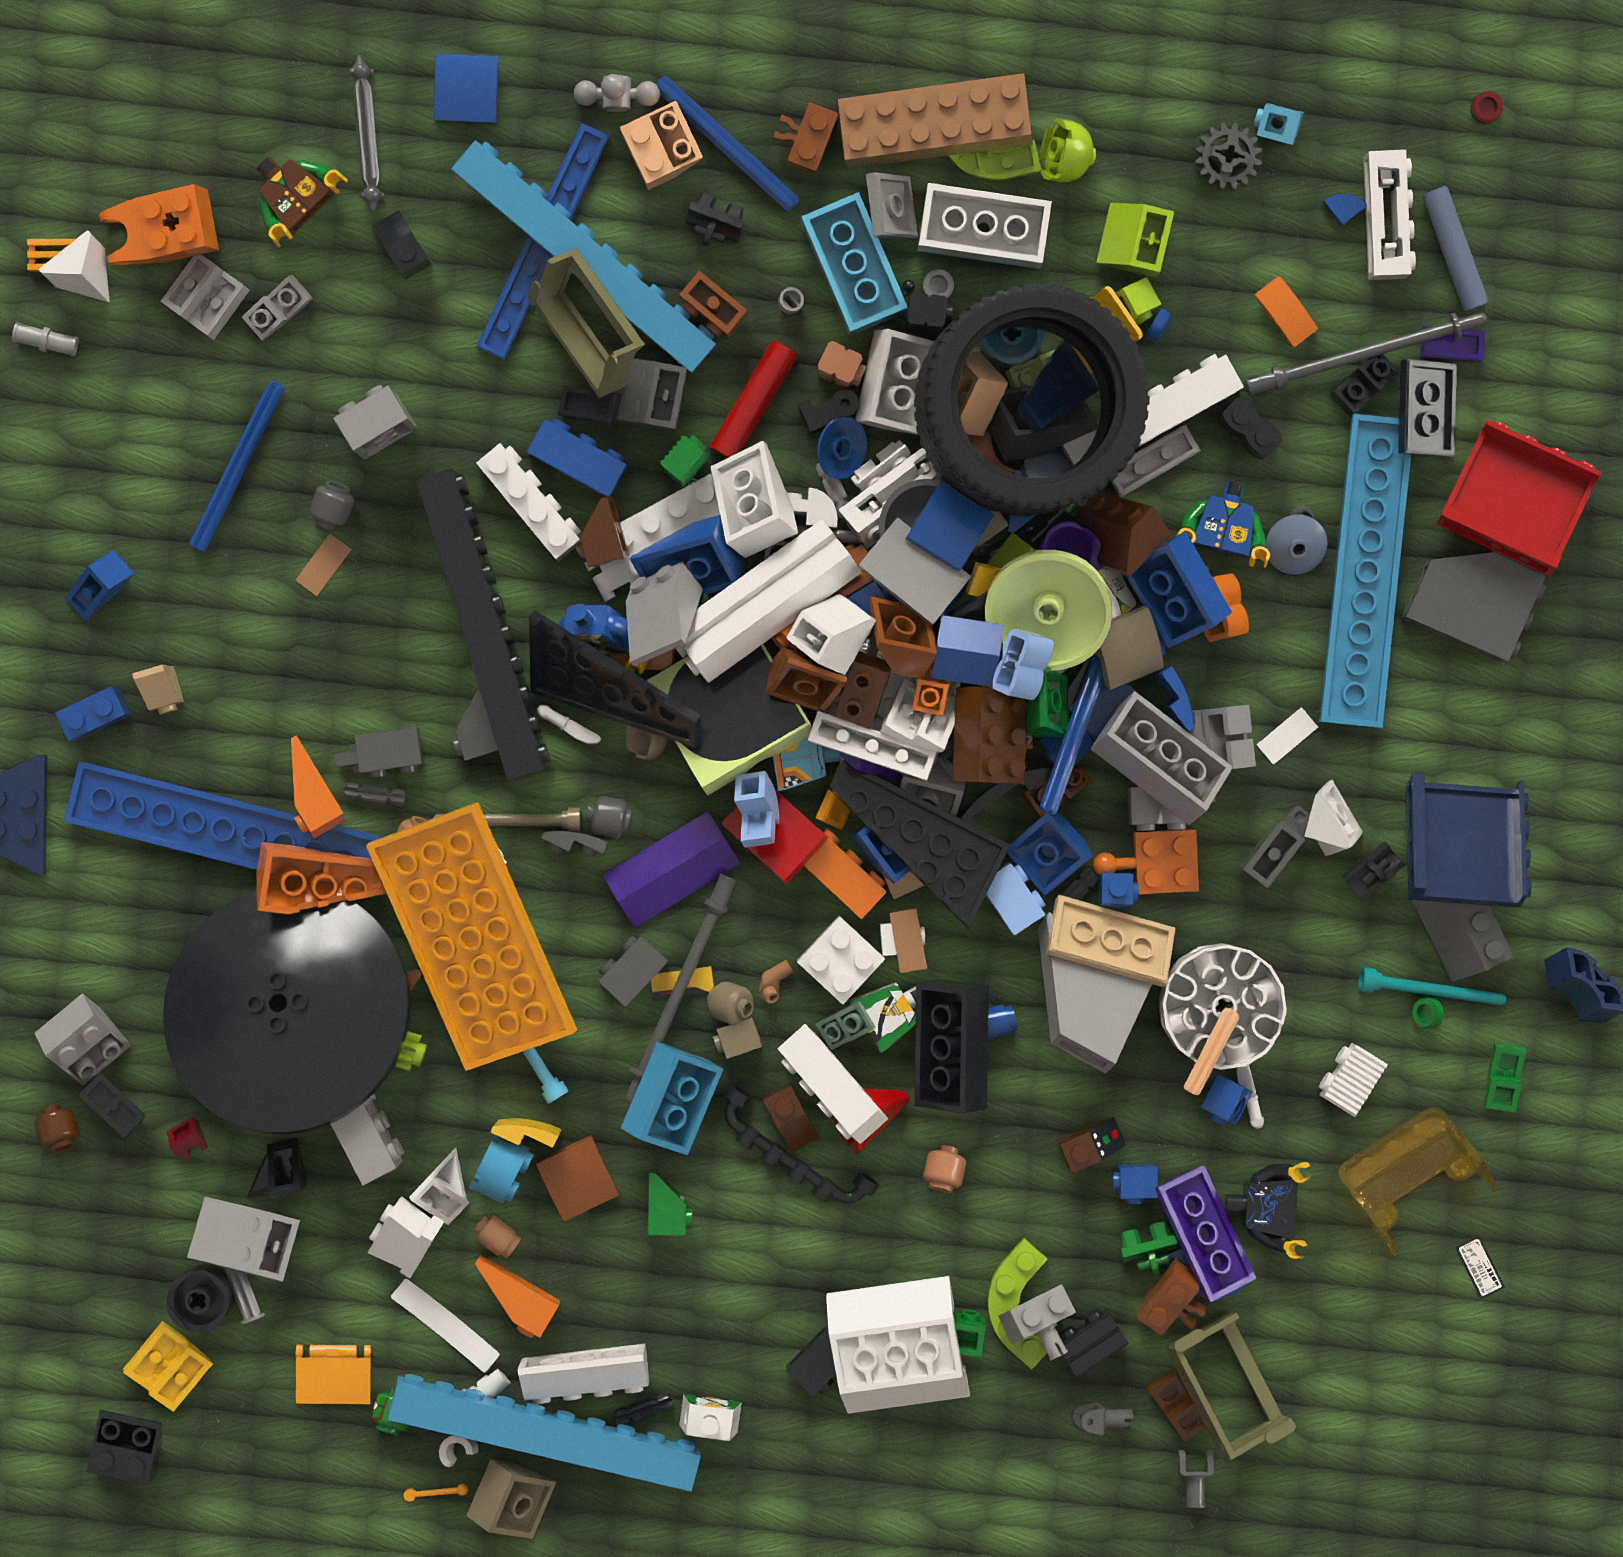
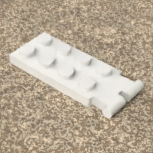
M712 474L701 478L620 522L630 557L601 565L602 573L592 578L605 602L616 597L613 592L614 590L629 582L632 584L636 579L640 578L630 561L632 555L693 522L720 515ZM587 562L584 563L588 571L597 568L588 567Z

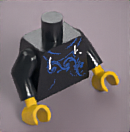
M1301 1162L1295 1166L1292 1164H1270L1255 1172L1250 1180L1244 1181L1243 1195L1226 1194L1225 1212L1242 1213L1241 1224L1247 1228L1248 1234L1267 1248L1287 1253L1292 1259L1304 1258V1256L1296 1254L1295 1246L1297 1244L1307 1246L1303 1240L1290 1241L1289 1238L1295 1239L1298 1183L1311 1179L1310 1176L1303 1177L1300 1174V1168L1309 1167V1163Z

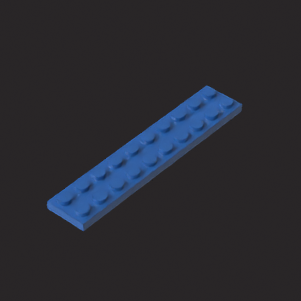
M84 761L78 762L64 822L256 870L261 842L293 845L371 859L366 845L382 838V836L337 825L312 839L308 831L303 834L296 824L294 817L298 815Z

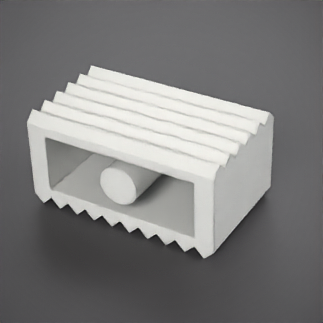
M1351 1043L1349 1048L1344 1046L1338 1053L1335 1062L1339 1064L1332 1074L1328 1072L1323 1077L1319 1088L1322 1089L1319 1095L1355 1117L1388 1064Z

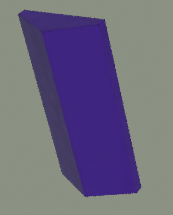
M707 811L605 873L603 877L625 914L636 928L718 878L720 873L724 874L741 863L710 812Z
M1204 1165L1155 1188L1207 1303L1256 1279Z

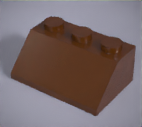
M1101 491L1089 497L1086 505L1078 512L1077 523L1092 531L1101 543V549L1097 555L1099 567L1128 577L1171 534L1153 506Z

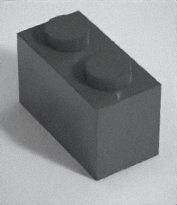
M643 935L638 939L632 936L620 948L624 954L618 961L615 962L611 958L599 971L603 976L598 982L625 1007L669 961Z

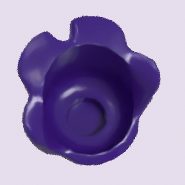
M1062 521L1048 529L1045 537L1041 540L1040 550H1059L1071 553L1087 561L1097 571L1099 570L1097 555L1100 552L1101 543L1092 531L1073 521Z

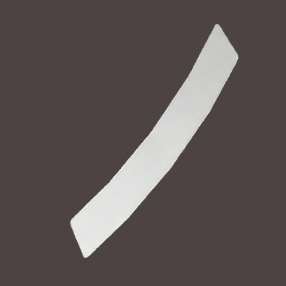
M404 1279L391 1295L393 1300L439 1334L482 1372L485 1373L498 1358L499 1353L408 1279Z

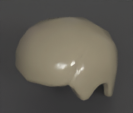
M627 725L625 740L628 751L636 753V758L652 760L661 755L667 745L668 738Z

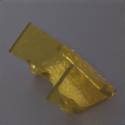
M1436 1107L1422 1111L1345 1161L1339 1169V1177L1370 1227L1393 1257L1398 1254V1251L1387 1230L1392 1228L1398 1220V1212L1392 1203L1443 1170L1449 1178L1457 1181L1465 1180L1478 1173L1492 1192L1498 1189L1484 1159L1442 1109Z

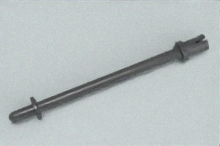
M1454 312L1450 314V322L1286 370L1278 366L1271 367L1269 372L1245 377L1247 390L1250 397L1273 389L1280 391L1284 390V386L1289 381L1453 334L1457 340L1462 339V331L1484 325L1488 318L1486 314L1478 313L1458 319Z
M720 873L710 899L706 898L704 902L707 913L639 1067L630 1066L629 1071L635 1074L625 1097L629 1104L633 1100L656 1042L663 1043L718 917L723 915V913H727L729 909L727 907L728 901L735 885L738 883L735 879Z

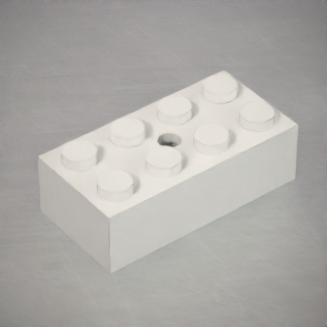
M928 183L917 251L1040 269L1043 264L1052 201ZM985 223L989 227V232H981L977 226Z

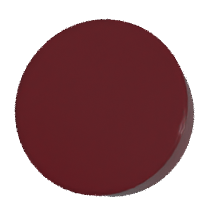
M1484 91L1478 94L1470 106L1472 117L1481 124L1494 122L1503 111L1502 99L1491 91Z

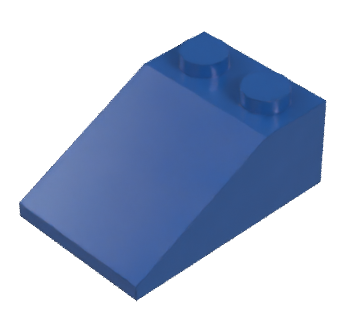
M720 515L693 522L632 555L630 558L639 577L646 578L656 574L664 566H673L683 562L703 588L701 596L705 593L710 594L724 590L742 577L746 566L742 555L726 544Z

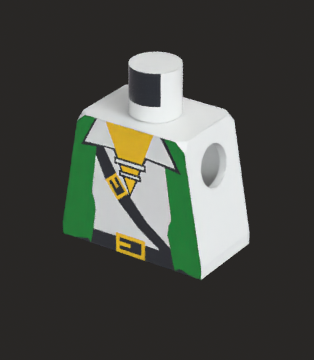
M894 982L850 1000L851 1004L860 1001L876 1028L868 1033L880 1053L887 1050L916 1024V1014L913 1011L916 1007V986L902 993L898 984Z
M684 1394L679 1425L685 1435L730 1441L738 1433L742 1401Z

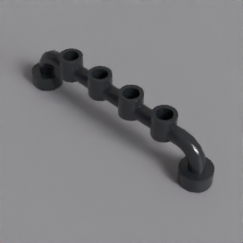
M731 1084L724 1094L728 1099L724 1116L727 1124L738 1133L735 1140L747 1149H751L753 1145L762 1149L764 1152L761 1158L768 1164L776 1167L781 1162L789 1168L786 1173L787 1176L796 1183L802 1184L806 1179L815 1186L812 1193L819 1199L827 1202L832 1197L841 1203L852 1204L860 1201L866 1194L873 1196L880 1186L872 1177L859 1171L852 1181L856 1188L852 1191L842 1190L831 1179L820 1175L806 1162L795 1158L781 1145L769 1140L756 1128L738 1118V1107L745 1109L752 1099L746 1091L737 1085Z

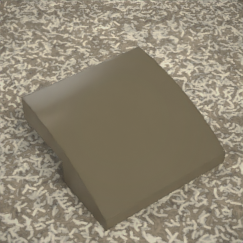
M1146 605L1112 618L1108 635L1101 647L1095 652L1101 658L1104 685L1110 690L1164 668L1158 634L1150 610Z

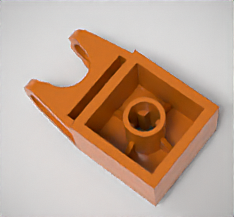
M195 184L137 197L106 209L99 214L100 222L124 224L127 229L125 245L107 256L109 265L126 266L167 263L219 251L208 189Z

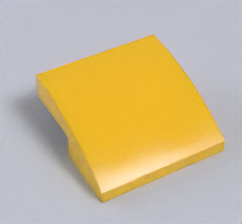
M510 1118L498 1120L493 1126L491 1133L516 1145H520L525 1135L553 1148L562 1129L540 1121Z
M162 1321L123 1368V1373L146 1388L151 1397L174 1412L213 1365V1362L184 1336Z

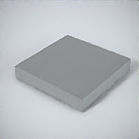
M877 172L866 174L874 237L903 240L918 238L910 176Z

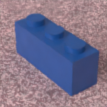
M555 418L552 423L544 419L527 453L605 497H612L628 468L627 464L623 462L625 457L608 448L606 453L596 448L595 446L598 442L581 433L579 438L568 432L570 426Z

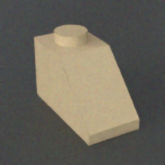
M159 665L132 673L148 710H158L159 715L176 711V705L184 703L173 666Z

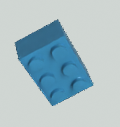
M656 1042L621 1129L642 1141L688 1155L724 1069L705 1058Z

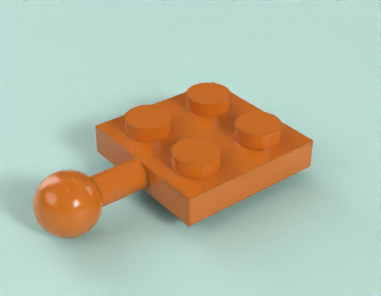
M1196 829L1133 832L1134 857L1115 858L1112 854L1103 852L1098 854L1093 860V869L1099 876L1102 873H1115L1116 870L1135 869V882L1139 884V894L1199 891Z

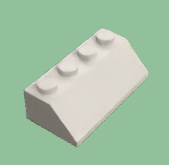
M645 1344L522 1358L518 1367V1376L524 1401L532 1400V1403L543 1404L550 1402L551 1397L563 1396V1400H576L582 1398L581 1394L594 1393L595 1397L612 1395V1390L625 1389V1393L641 1392L643 1387L649 1385Z

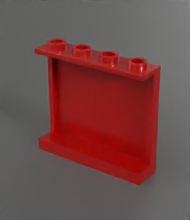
M1487 420L1436 525L1550 578L1560 562L1563 550L1602 472L1596 470L1589 462L1576 461L1567 457L1566 453L1558 448H1548L1539 444L1530 435L1517 434L1511 431L1504 423Z

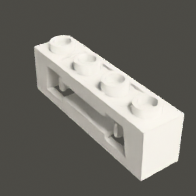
M1406 150L1369 151L1363 157L1365 203L1367 204L1365 211L1368 280L1406 279L1411 275V270H1415L1416 265L1415 252L1410 251V239L1414 238V222L1409 220V208L1413 206V192L1411 189L1408 190L1407 177H1411L1412 172L1411 159H1406ZM1394 184V190L1390 193L1393 243H1385L1384 246H1381V240L1385 239L1383 188H1390V185ZM1396 248H1397V257H1395V249H1396Z
M921 448L839 509L847 526L867 549L880 539L879 518L886 500L896 489L908 482L919 479H933L944 482L941 479L942 476L933 469L931 461L926 464L922 463L920 465L921 468L917 470L915 465L926 458L925 449ZM875 496L877 500L875 502L871 501L869 506L863 511L858 508Z

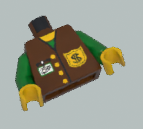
M271 157L263 160L257 167V171L267 181L259 189L263 195L259 205L263 223L276 246L281 247L279 240L283 236H288L291 240L293 235L335 195L333 192L336 194L340 192L336 188V184L341 180L347 183L348 179L338 170H331L322 164L301 160L295 163L290 159L280 167Z

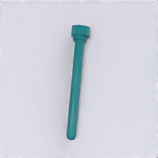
M1362 967L1359 974L1358 989L1361 992L1373 993L1374 990L1379 991L1380 988L1493 1005H1504L1507 1001L1506 996L1502 993L1382 976V973L1377 972L1374 968Z

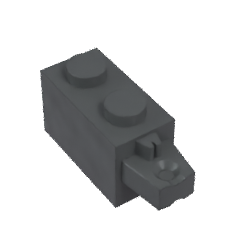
M420 727L354 736L355 744L350 745L349 753L334 755L336 767L352 765L353 772H368V778L387 776L386 770L399 768V774L418 771L417 765L425 764Z
M1295 805L1281 820H1275L1238 869L1261 887L1269 888L1306 840L1302 835L1308 825L1310 814L1302 807Z

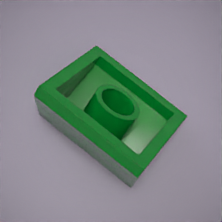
M1047 666L1043 670V683L1037 697L1034 700L1027 699L1026 736L1064 738L1069 724L1068 678L1064 674H1058L1056 670L1052 671Z

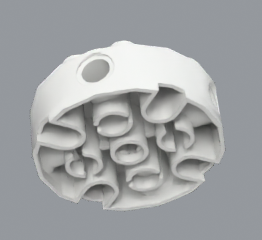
M1225 943L1199 946L1180 957L1170 969L1168 982L1161 988L1158 999L1161 1025L1173 1046L1196 1062L1222 1013L1215 1009L1219 1005L1218 1000L1222 999L1229 1003L1224 1009L1229 1008L1237 1012L1239 1019L1214 1068L1223 1070L1244 1067L1267 1054L1280 1034L1287 1012L1284 987L1272 966L1250 950Z

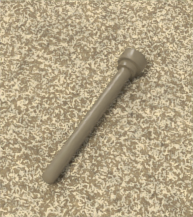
M568 808V811H562V814H484L488 826H562V829H568L571 832H581L582 830L581 808ZM436 814L433 818H436L444 814Z

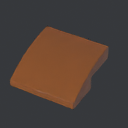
M592 1135L535 1161L563 1221L620 1195Z

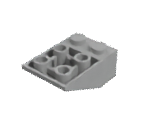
M204 1197L187 1258L283 1282L300 1220Z

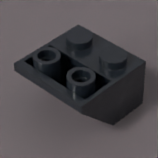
M100 1410L86 1472L148 1485L156 1474L162 1444V1423Z

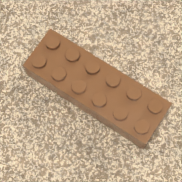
M1024 73L838 99L844 158L848 169L1033 144Z

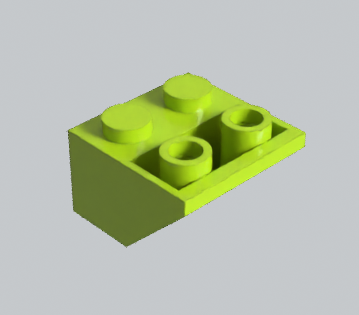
M1110 203L1096 264L1156 278L1161 271L1174 211L1145 204Z

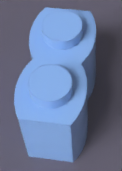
M1012 629L1003 646V659L999 662L994 673L993 689L1008 696L1034 700L1042 687L1043 670L1047 667L1052 657L1053 640L1036 633Z

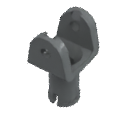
M1098 1402L1078 1405L1073 1409L1071 1415L1073 1422L1082 1427L1086 1432L1103 1436L1106 1428L1131 1429L1133 1427V1422L1129 1421V1419H1133L1131 1409H1106Z
M1178 1450L1177 1473L1183 1476V1479H1186V1507L1206 1508L1205 1479L1214 1474L1213 1451H1205L1204 1472H1186L1185 1450Z

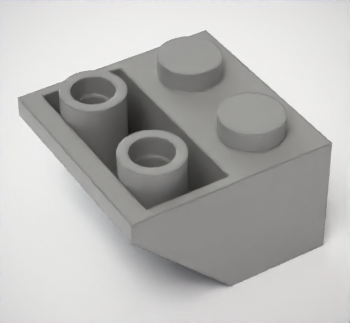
M83 993L35 1032L45 1056L82 1085L86 1084L131 1046L103 1010Z

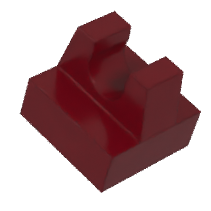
M194 1116L167 1131L170 1149L176 1157L180 1155L185 1160H189L192 1158L190 1149L195 1145H198L202 1151L208 1148L200 1124Z

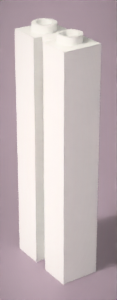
M821 519L697 608L685 644L676 649L682 658L688 654L689 658L685 662L694 675L697 676L701 673L709 683L797 620L802 610L822 602L862 572L849 552L835 537L823 519Z

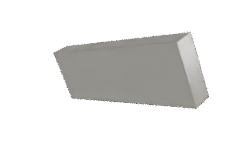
M1185 424L1135 453L1132 459L1127 462L1125 469L1117 474L1118 477L1111 484L1117 495L1123 497L1196 455L1201 450Z

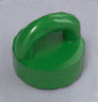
M1422 998L1414 1004L1412 1015L1416 1025L1420 1028L1432 1029L1439 1027L1442 1023L1444 1010L1436 998Z

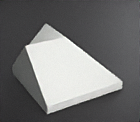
M1333 780L1328 781L1315 795L1305 832V837L1317 840L1325 856L1352 847L1363 833Z

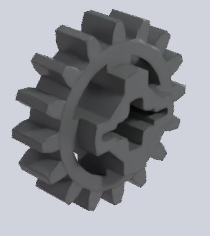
M1225 122L1220 124L1218 132L1214 127L1209 128L1208 134L1210 138L1204 135L1201 136L1199 142L1204 147L1195 148L1194 153L1200 155L1201 158L1195 160L1194 166H1202L1203 169L1198 176L1204 177L1207 175L1209 177L1207 186L1217 182L1218 191H1222L1225 185H1229L1232 192L1236 190L1237 182L1243 187L1248 184L1246 176L1252 179L1255 178L1257 172L1253 167H1260L1262 161L1256 159L1255 156L1261 154L1262 148H1254L1253 145L1258 138L1257 136L1250 139L1247 137L1249 128L1246 127L1240 132L1238 131V123H1234L1231 129H1227ZM1226 137L1224 144L1210 146L1214 141ZM1238 141L1244 145L1247 152H1244L1241 149V147L1238 144ZM1226 151L1231 152L1230 157L1234 158L1230 163L1225 162L1226 157L1222 156ZM1209 162L1214 163L1218 173L1212 169ZM1235 168H1245L1239 175L1230 177L1232 170Z

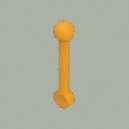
M459 1484L453 1488L422 1491L408 1488L404 1492V1499L411 1502L416 1497L455 1493L464 1496L468 1493V1486L466 1484Z

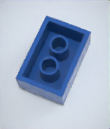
M1186 531L1163 542L1130 577L1127 576L1142 604L1149 608L1154 624L1168 648L1215 627L1232 613Z

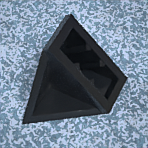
M297 1138L267 1144V1153L247 1197H271L301 1191L307 1186L300 1145Z

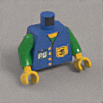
M1226 481L1222 498L1210 496L1207 500H1200L1184 515L1177 535L1186 531L1195 546L1243 558L1248 557L1251 551L1249 566H1254L1255 559H1261L1264 562V568L1267 567L1270 552L1266 549L1265 533L1259 515L1253 512L1254 508L1252 505L1240 502L1244 485Z

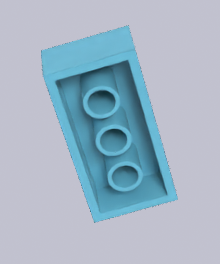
M859 192L801 216V224L849 337L907 312L908 306L879 238L874 237L872 222Z

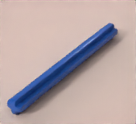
M663 76L658 80L656 85L659 87L660 95L669 103L677 101L683 116L780 206L789 212L797 205L799 197L668 76Z
M274 381L268 382L190 540L191 547L199 551H206L285 391L282 385Z
M1095 653L1090 661L1040 804V809L1049 814H1056L1103 683L1101 658Z

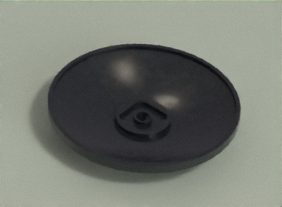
M253 891L217 910L188 939L172 968L167 983L163 1009L164 1034L167 1049L178 1076L192 1095L208 1110L228 1122L256 1132L269 1134L301 1133L324 1127L350 1114L367 1101L386 1080L402 1051L407 1035L411 1005L410 986L402 957L392 938L372 915L353 901L346 900L331 903L325 907H313L300 910L297 913L283 914L258 911L257 891ZM279 996H285L287 999L285 1009L281 1012H274L272 1008L273 1001Z

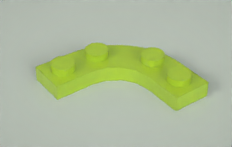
M1032 140L1033 144L947 156L963 172L988 181L1010 180L1041 172L1035 140Z
M1023 1237L1000 1263L991 1279L988 1291V1310L991 1323L999 1339L1030 1369H1033L1047 1354L1039 1336L1032 1334L1012 1344L998 1317L1019 1306L1021 1292L1026 1283L1048 1260L1047 1257Z

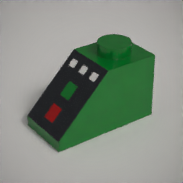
M650 1169L648 1235L686 1236V1227L692 1228L693 1209H687V1200L657 1169Z

